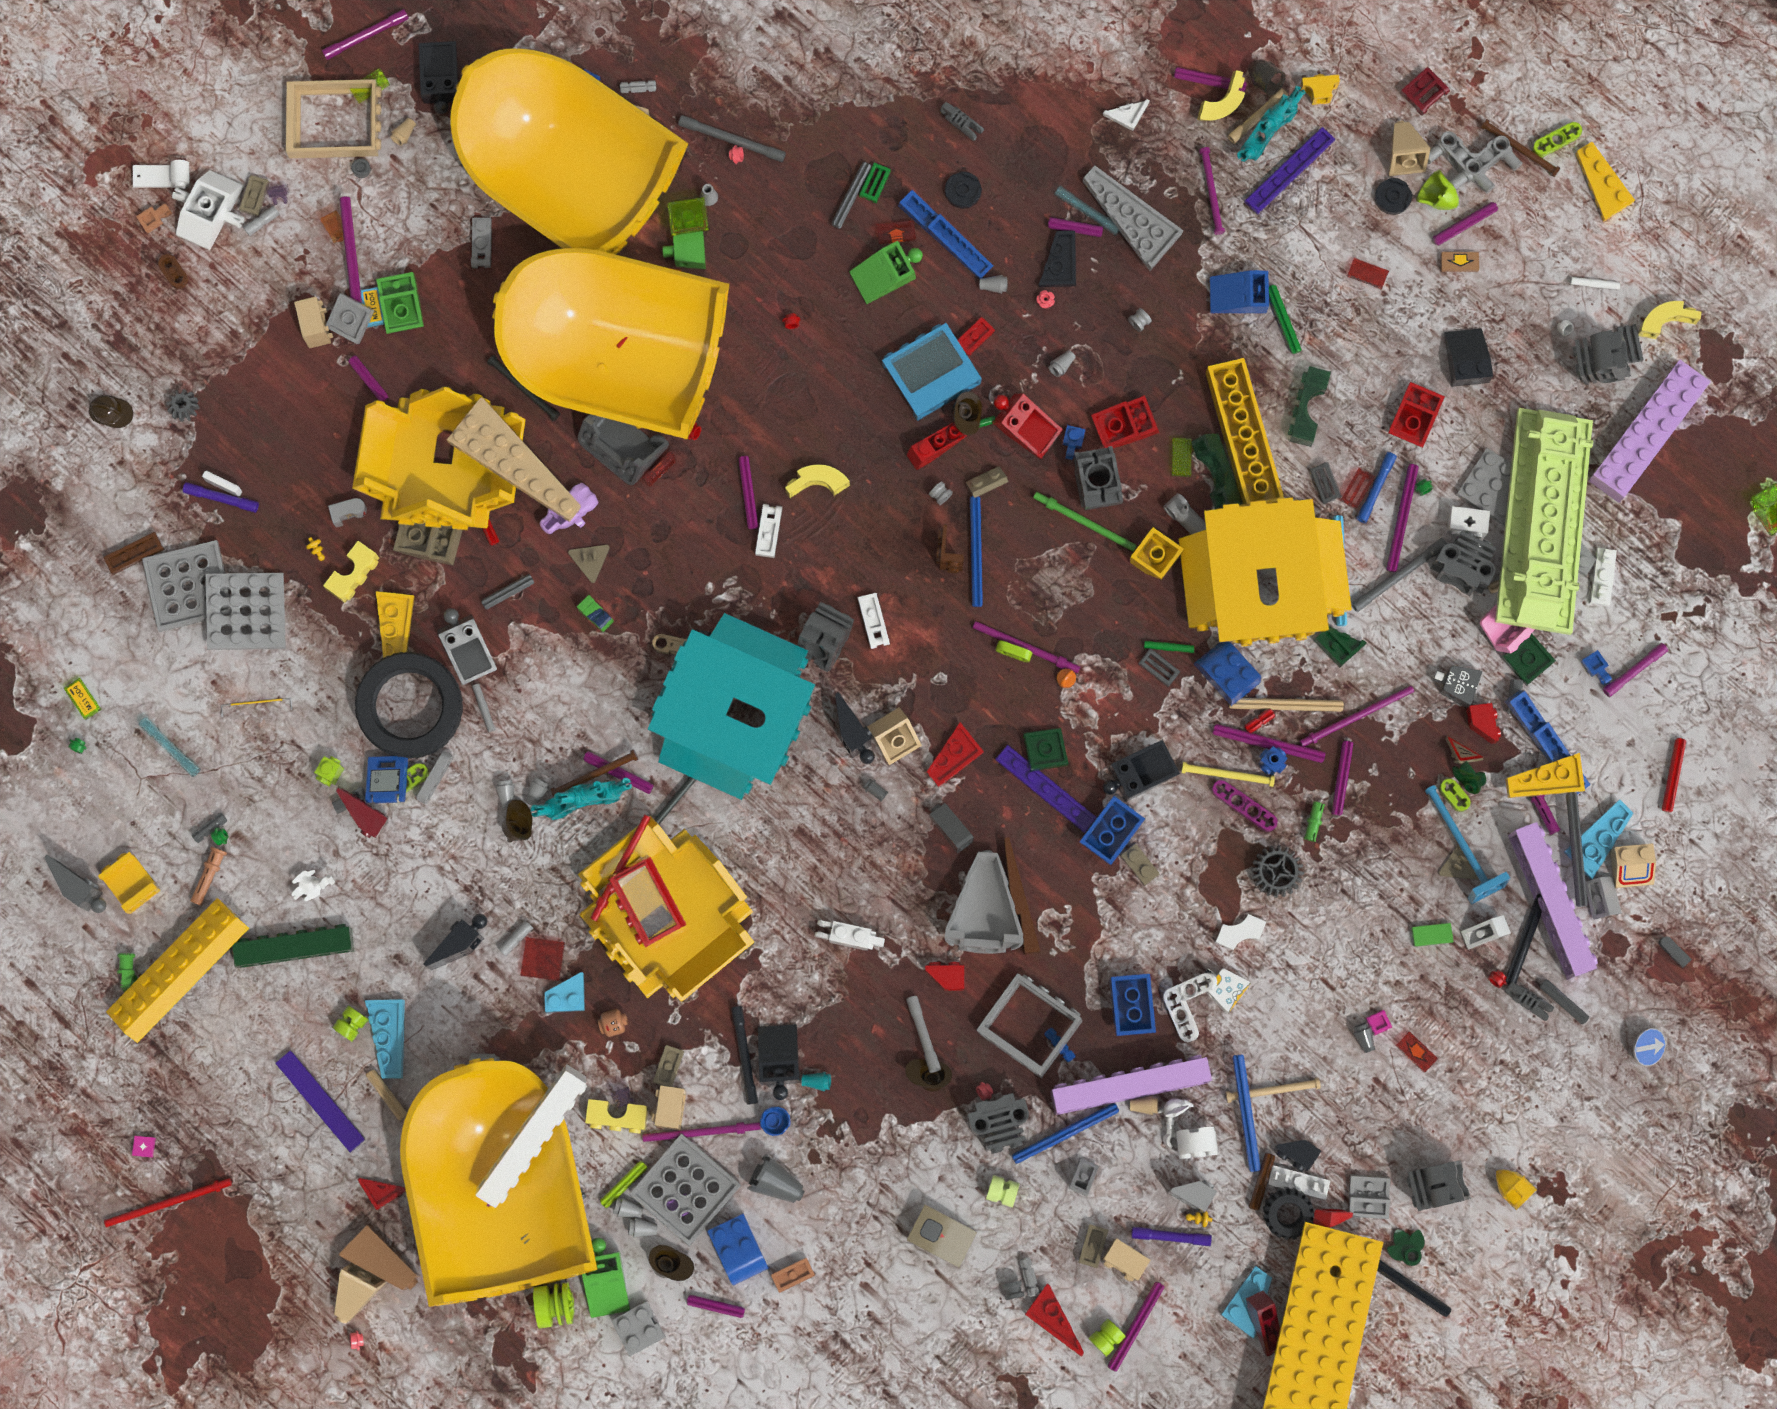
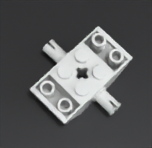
M208 171L196 181L191 193L175 188L174 191L177 193L173 192L172 198L185 203L180 211L176 235L210 250L225 222L241 228L242 224L240 222L244 223L245 218L230 211L244 186L215 172Z

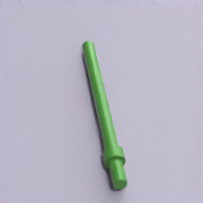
M1036 492L1033 497L1045 504L1048 509H1054L1134 552L1136 544L1057 503L1058 500L1052 497L1048 498L1039 492Z

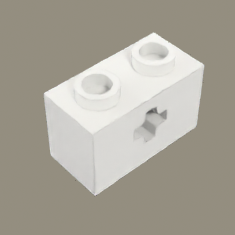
M1452 506L1448 514L1447 533H1452V536L1458 537L1461 531H1468L1473 533L1478 539L1484 538L1488 534L1490 511Z

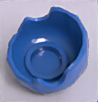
M780 1106L768 1107L760 1116L761 1128L766 1134L771 1136L782 1135L791 1124L790 1115Z

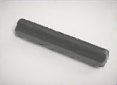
M527 574L482 599L481 603L485 609H489L534 584V580L530 574Z
M1546 979L1540 984V988L1580 1024H1585L1588 1021L1589 1015L1549 980Z

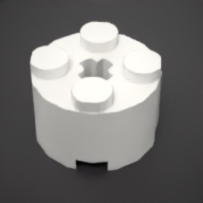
M1214 1127L1176 1131L1179 1159L1206 1157V1154L1207 1156L1218 1155Z

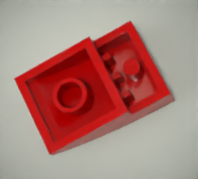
M1410 382L1388 434L1423 448L1445 396Z
M1145 395L1091 415L1104 448H1108V446L1113 448L1120 447L1160 433Z

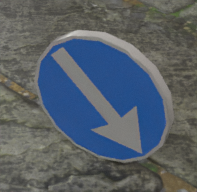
M1647 1028L1637 1035L1633 1044V1055L1638 1063L1643 1066H1652L1662 1058L1666 1047L1663 1033L1656 1028Z

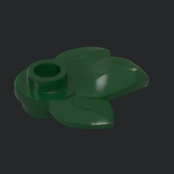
M1467 761L1460 768L1457 766L1452 767L1453 775L1464 785L1467 792L1478 794L1481 791V787L1486 784L1485 773L1475 772Z
M1396 1229L1393 1235L1394 1245L1387 1248L1388 1254L1392 1259L1403 1261L1408 1266L1419 1264L1422 1258L1420 1251L1425 1245L1422 1232L1418 1229L1409 1235L1402 1230ZM1410 1252L1415 1255L1413 1260L1408 1258Z

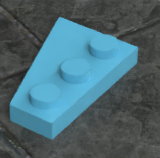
M1257 1266L1253 1268L1221 1313L1224 1318L1253 1339L1256 1331L1248 1312L1246 1298L1260 1291L1268 1294L1272 1277Z

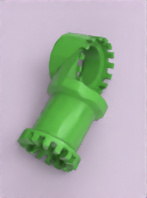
M117 954L119 958L117 974H122L121 984L123 986L121 988L123 992L138 979L133 970V958H135L136 954Z

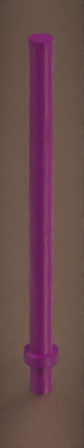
M1410 685L1316 733H1309V736L1299 740L1300 745L1305 747L1311 743H1317V740L1413 693V687Z

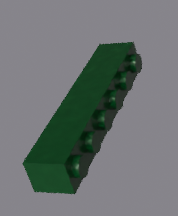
M338 924L334 926V929L318 927L313 932L298 930L293 935H288L287 932L278 933L276 934L277 937L269 938V935L258 936L257 940L251 941L249 938L238 939V943L232 945L234 966L246 968L355 952L352 928L346 927V924Z

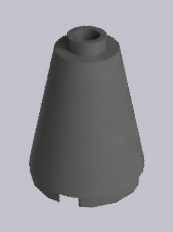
M765 1154L762 1158L764 1163L756 1166L748 1183L751 1186L747 1187V1189L795 1203L796 1200L800 1201L805 1192L802 1190L803 1185L771 1156Z

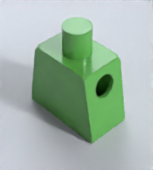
M699 229L697 230L698 232L691 231V233L686 232L685 234L674 235V246H663V256L674 257L677 267L706 269L703 231Z

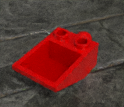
M1023 393L1014 394L1009 401L1005 395H998L994 399V406L1002 411L992 423L1009 438L1039 459H1042L1063 429Z

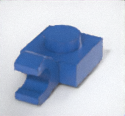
M1067 425L1063 445L1068 446L1065 459L1073 460L1075 448L1081 449L1086 429Z
M1598 650L1581 661L1591 677L1597 674L1603 686L1610 683L1612 678L1605 670L1609 665Z

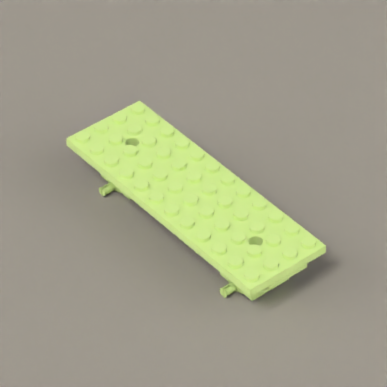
M1518 408L1495 617L1496 623L1566 635L1573 633L1576 591L1579 590L1580 585L1577 581L1590 448L1593 446V440H1591L1593 420L1576 418L1574 415L1545 410L1536 411Z

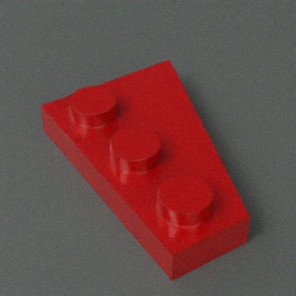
M961 722L927 770L928 776L938 788L984 753Z

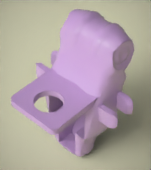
M580 483L568 491L581 506L570 522L548 509L546 517L540 521L542 530L547 534H552L555 530L568 528L574 523L580 528L584 526L585 522L582 517L587 512L593 510L599 503L596 495L590 491L588 486Z

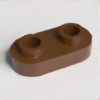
M170 254L161 256L158 266L171 286L176 289L184 288L188 284V276L176 258ZM172 263L170 268H166L167 264ZM182 278L181 282H176V280Z

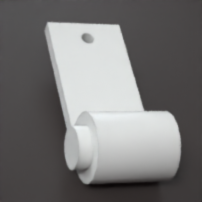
M173 160L170 165H133V188H179L183 190L190 185L188 161Z

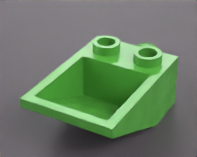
M896 241L876 252L849 271L865 303L869 304L915 280L916 275L910 262H920L923 254L920 249L912 248L906 256L899 242ZM893 257H897L895 258L896 262L892 261Z
M599 1237L594 1238L591 1242L593 1251L596 1253L597 1270L582 1274L590 1316L594 1318L630 1311L621 1253L617 1251L604 1254L603 1251L606 1249L605 1240ZM610 1259H614L616 1261V1265L610 1266L608 1264V1261Z

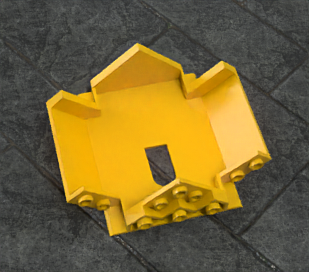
M442 387L432 392L420 389L412 393L410 398H399L398 408L390 407L385 402L379 400L365 406L352 488L383 501L380 519L399 521L398 524L403 525L425 523V527L441 528V525H452V529L468 530V527L487 528L491 510L514 503L515 486L455 447L452 464L433 463L438 435L446 430L453 432L481 397L483 398L482 395L472 394L467 397L464 394L452 391L449 387ZM483 398L523 441L526 419L514 412L504 415V407L492 406L489 400Z
M1292 497L1269 502L1264 500L1239 505V503L1223 505V508H1218L1217 510L1204 511L1206 530L1179 539V545L1184 548L1181 553L1189 628H1196L1197 631L1209 630L1208 627H1218L1219 642L1232 641V643L1241 644L1242 647L1251 646L1252 642L1259 640L1267 641L1269 644L1279 643V639L1286 637L1302 641L1306 640L1307 636L1314 635L1315 632L1329 630L1327 615L1333 614V617L1343 616L1344 612L1352 610L1341 521L1315 518L1313 499L1293 500ZM1276 568L1279 599L1274 605L1267 606L1261 602L1256 570Z
M651 817L626 867L640 857L649 855L687 925L645 948L642 944L639 945L634 937L636 931L633 927L629 928L625 921L627 915L624 910L620 911L615 901L618 898L615 893L609 897V904L606 909H603L597 922L590 919L597 905L596 901L600 897L598 892L609 882L607 877L614 873L637 827L577 874L582 880L580 885L586 892L589 890L592 892L589 896L594 901L579 915L591 928L588 931L595 940L599 938L608 949L605 952L612 961L616 959L625 970L623 975L629 982L634 981L647 998L663 986L672 998L677 996L682 1002L754 943L746 930L739 924L753 911L744 901L747 896L719 859L696 835L691 837L684 828L670 840L658 823ZM646 868L622 887L639 922L661 904L670 914ZM674 919L671 920L668 924H666L653 936L675 925L676 923Z

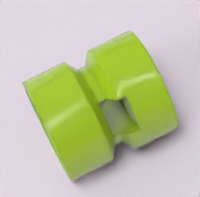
M348 1005L342 1013L343 1018L337 1019L332 1028L353 1042L359 1034L358 1029L363 1028L369 1019Z
M1108 1318L1100 1325L1101 1330L1095 1331L1088 1338L1106 1357L1113 1351V1345L1119 1344L1126 1337Z

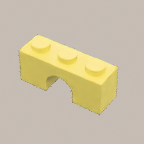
M359 541L347 554L349 560L355 564L354 571L347 576L340 575L334 571L323 585L328 592L344 603L354 596V590L358 585H362L365 582L367 573L375 569L379 562L378 555Z
M588 1099L585 1123L590 1124V1128L601 1129L602 1126H609L611 1131H621V1128H627L629 1133L640 1134L641 1130L646 1131L648 1106L627 1104L625 1115L621 1118H613L609 1113L610 1103L608 1101Z

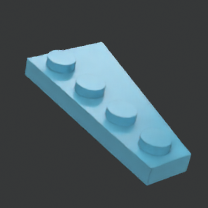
M1620 799L1581 835L1584 872L1590 880L1594 878L1617 838L1634 814ZM1569 846L1564 853L1572 860L1571 846Z
M365 1000L369 1013V1023L373 1031V1041L377 1049L382 1079H403L405 1000Z

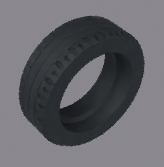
M399 652L380 659L379 662H376L369 668V671H366L356 691L355 714L361 731L374 746L392 756L412 759L435 753L452 739L462 719L463 699L456 679L439 661L417 652ZM403 673H417L427 677L436 685L442 699L441 714L435 726L427 733L414 738H403L390 733L381 724L376 710L377 697L383 685L394 676Z

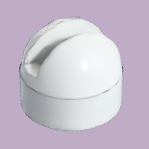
M1566 319L1561 320V323L1557 324V330L1563 336L1569 335L1574 329V325Z

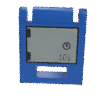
M398 756L368 757L366 803H372V797L374 803H397V794H399V802H405L408 758ZM381 763H395V767L381 768Z

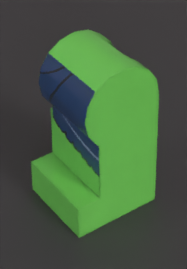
M590 595L577 606L578 611L602 632L614 622Z

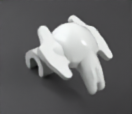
M315 870L302 871L292 880L293 884L298 882V886L293 890L291 896H294L293 899L296 900L302 894H305L306 897L303 900H311L320 895L321 888L325 889L326 885H333L335 881L331 875L323 878L311 876L315 873Z
M1171 1099L1166 1102L1163 1108L1158 1110V1113L1163 1112L1165 1117H1167V1133L1163 1137V1142L1168 1147H1173L1170 1143V1138H1176L1177 1135L1173 1129L1174 1117L1180 1115L1189 1107H1194L1188 1100Z

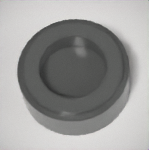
M360 158L352 163L351 169L356 177L365 178L370 174L371 167L367 160Z

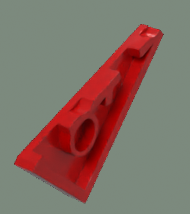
M1047 1283L1025 1315L1082 1357L1084 1351L1051 1286Z

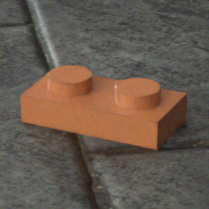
M807 1258L771 1275L779 1293L815 1276Z

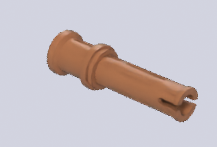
M212 846L210 847L211 852L207 861L203 863L204 871L190 899L191 902L201 906L215 873L221 869L219 866L223 857L227 855L226 852Z

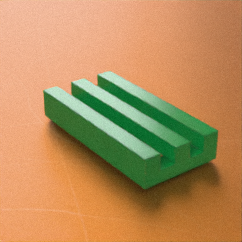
M873 163L859 197H864L866 200H871L877 204L891 169ZM877 168L879 169V171L869 193L867 194L865 192ZM885 171L884 177L879 185V188L875 196H872L878 184V181L882 175V172Z

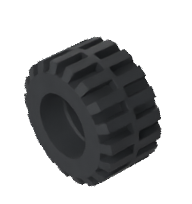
M1284 1187V1189H1276L1275 1193L1272 1192L1270 1197L1266 1198L1265 1206H1263V1217L1269 1230L1277 1237H1282L1284 1240H1289V1238L1295 1240L1298 1236H1301L1304 1222L1313 1224V1206L1302 1191H1298L1296 1188ZM1285 1203H1294L1300 1209L1299 1218L1292 1224H1283L1277 1218L1278 1209Z

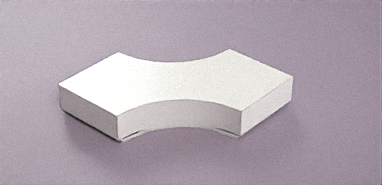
M1248 914L1245 920L1238 925L1228 926L1223 924L1215 943L1234 950L1236 945L1243 940H1259L1266 921Z

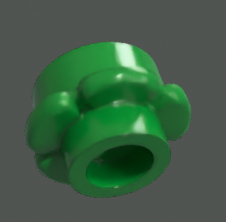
M1423 479L1416 484V492H1419L1420 496L1429 493L1434 488L1431 480Z
M79 738L69 740L68 748L82 754L87 749L84 746L86 743Z
M215 828L211 833L213 841L218 846L227 844L229 836L225 829Z

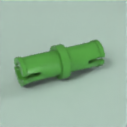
M1313 801L1310 818H1307L1308 825L1304 837L1305 840L1316 842L1319 826L1322 825L1321 817L1325 804Z

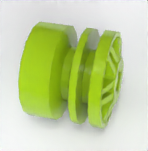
M568 1282L562 1283V1292H560L559 1284H554V1293L550 1294L548 1285L533 1288L534 1310L538 1329L552 1327L554 1317L557 1318L559 1326L563 1325L564 1316L567 1325L573 1324L575 1305L573 1293Z

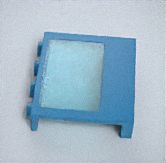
M947 323L936 325L928 334L925 335L923 333L915 339L916 341L911 344L905 343L899 348V351L888 353L882 360V367L884 369L887 368L911 406L913 416L917 421L958 398L961 393L970 391L981 384V376Z

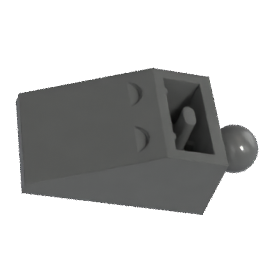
M454 608L447 609L443 617L446 622L451 624L438 629L437 632L462 685L497 670L473 615L471 614L458 620V611ZM471 628L472 631L466 634L465 630ZM450 636H453L455 638L451 641L447 640Z
M46 854L44 858L64 897L88 912L92 909L95 913H102L106 909V901L103 898H99L102 892L98 890L100 887L98 884L86 877L84 879L58 860Z

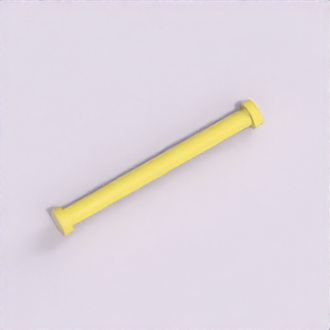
M1183 762L1181 773L1184 774L1190 772L1269 784L1270 787L1274 786L1275 775L1268 777L1189 765L1187 762Z

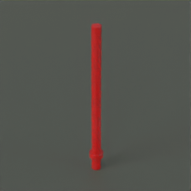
M230 1178L222 1181L216 1180L213 1184L104 1220L105 1227L107 1228L214 1191L220 1192L222 1191L221 1189L232 1186V1181Z

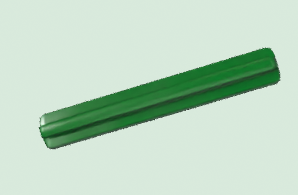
M1270 285L1269 299L1291 353L1297 354L1302 351L1277 286Z

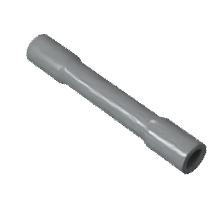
M909 997L906 1001L915 1022L929 1072H937L941 1067L924 1022L918 997Z

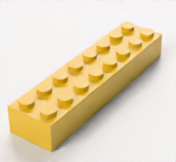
M1241 358L1208 366L1205 374L1242 504L1264 500L1266 502L1277 501V499L1284 498L1245 359Z
M216 898L124 992L106 1013L126 1035L138 1043L249 927L225 903Z

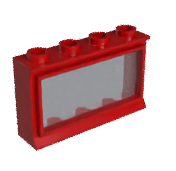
M649 855L607 877L609 883L606 885L611 894H616L618 900L615 902L620 911H625L627 915L625 921L629 928L633 927L636 931L634 937L639 945L642 944L646 948L687 925Z

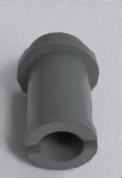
M869 779L863 787L866 789L865 792L867 793L868 791L882 802L888 791L875 783V779Z

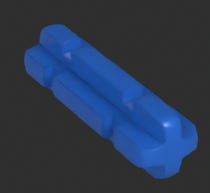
M1050 1028L1045 1032V1036L1048 1040L1052 1041L1051 1044L1055 1047L1061 1037L1056 1035L1057 1032L1053 1028ZM1067 1044L1060 1054H1063L1066 1062H1070L1075 1058V1054L1072 1050L1068 1049Z

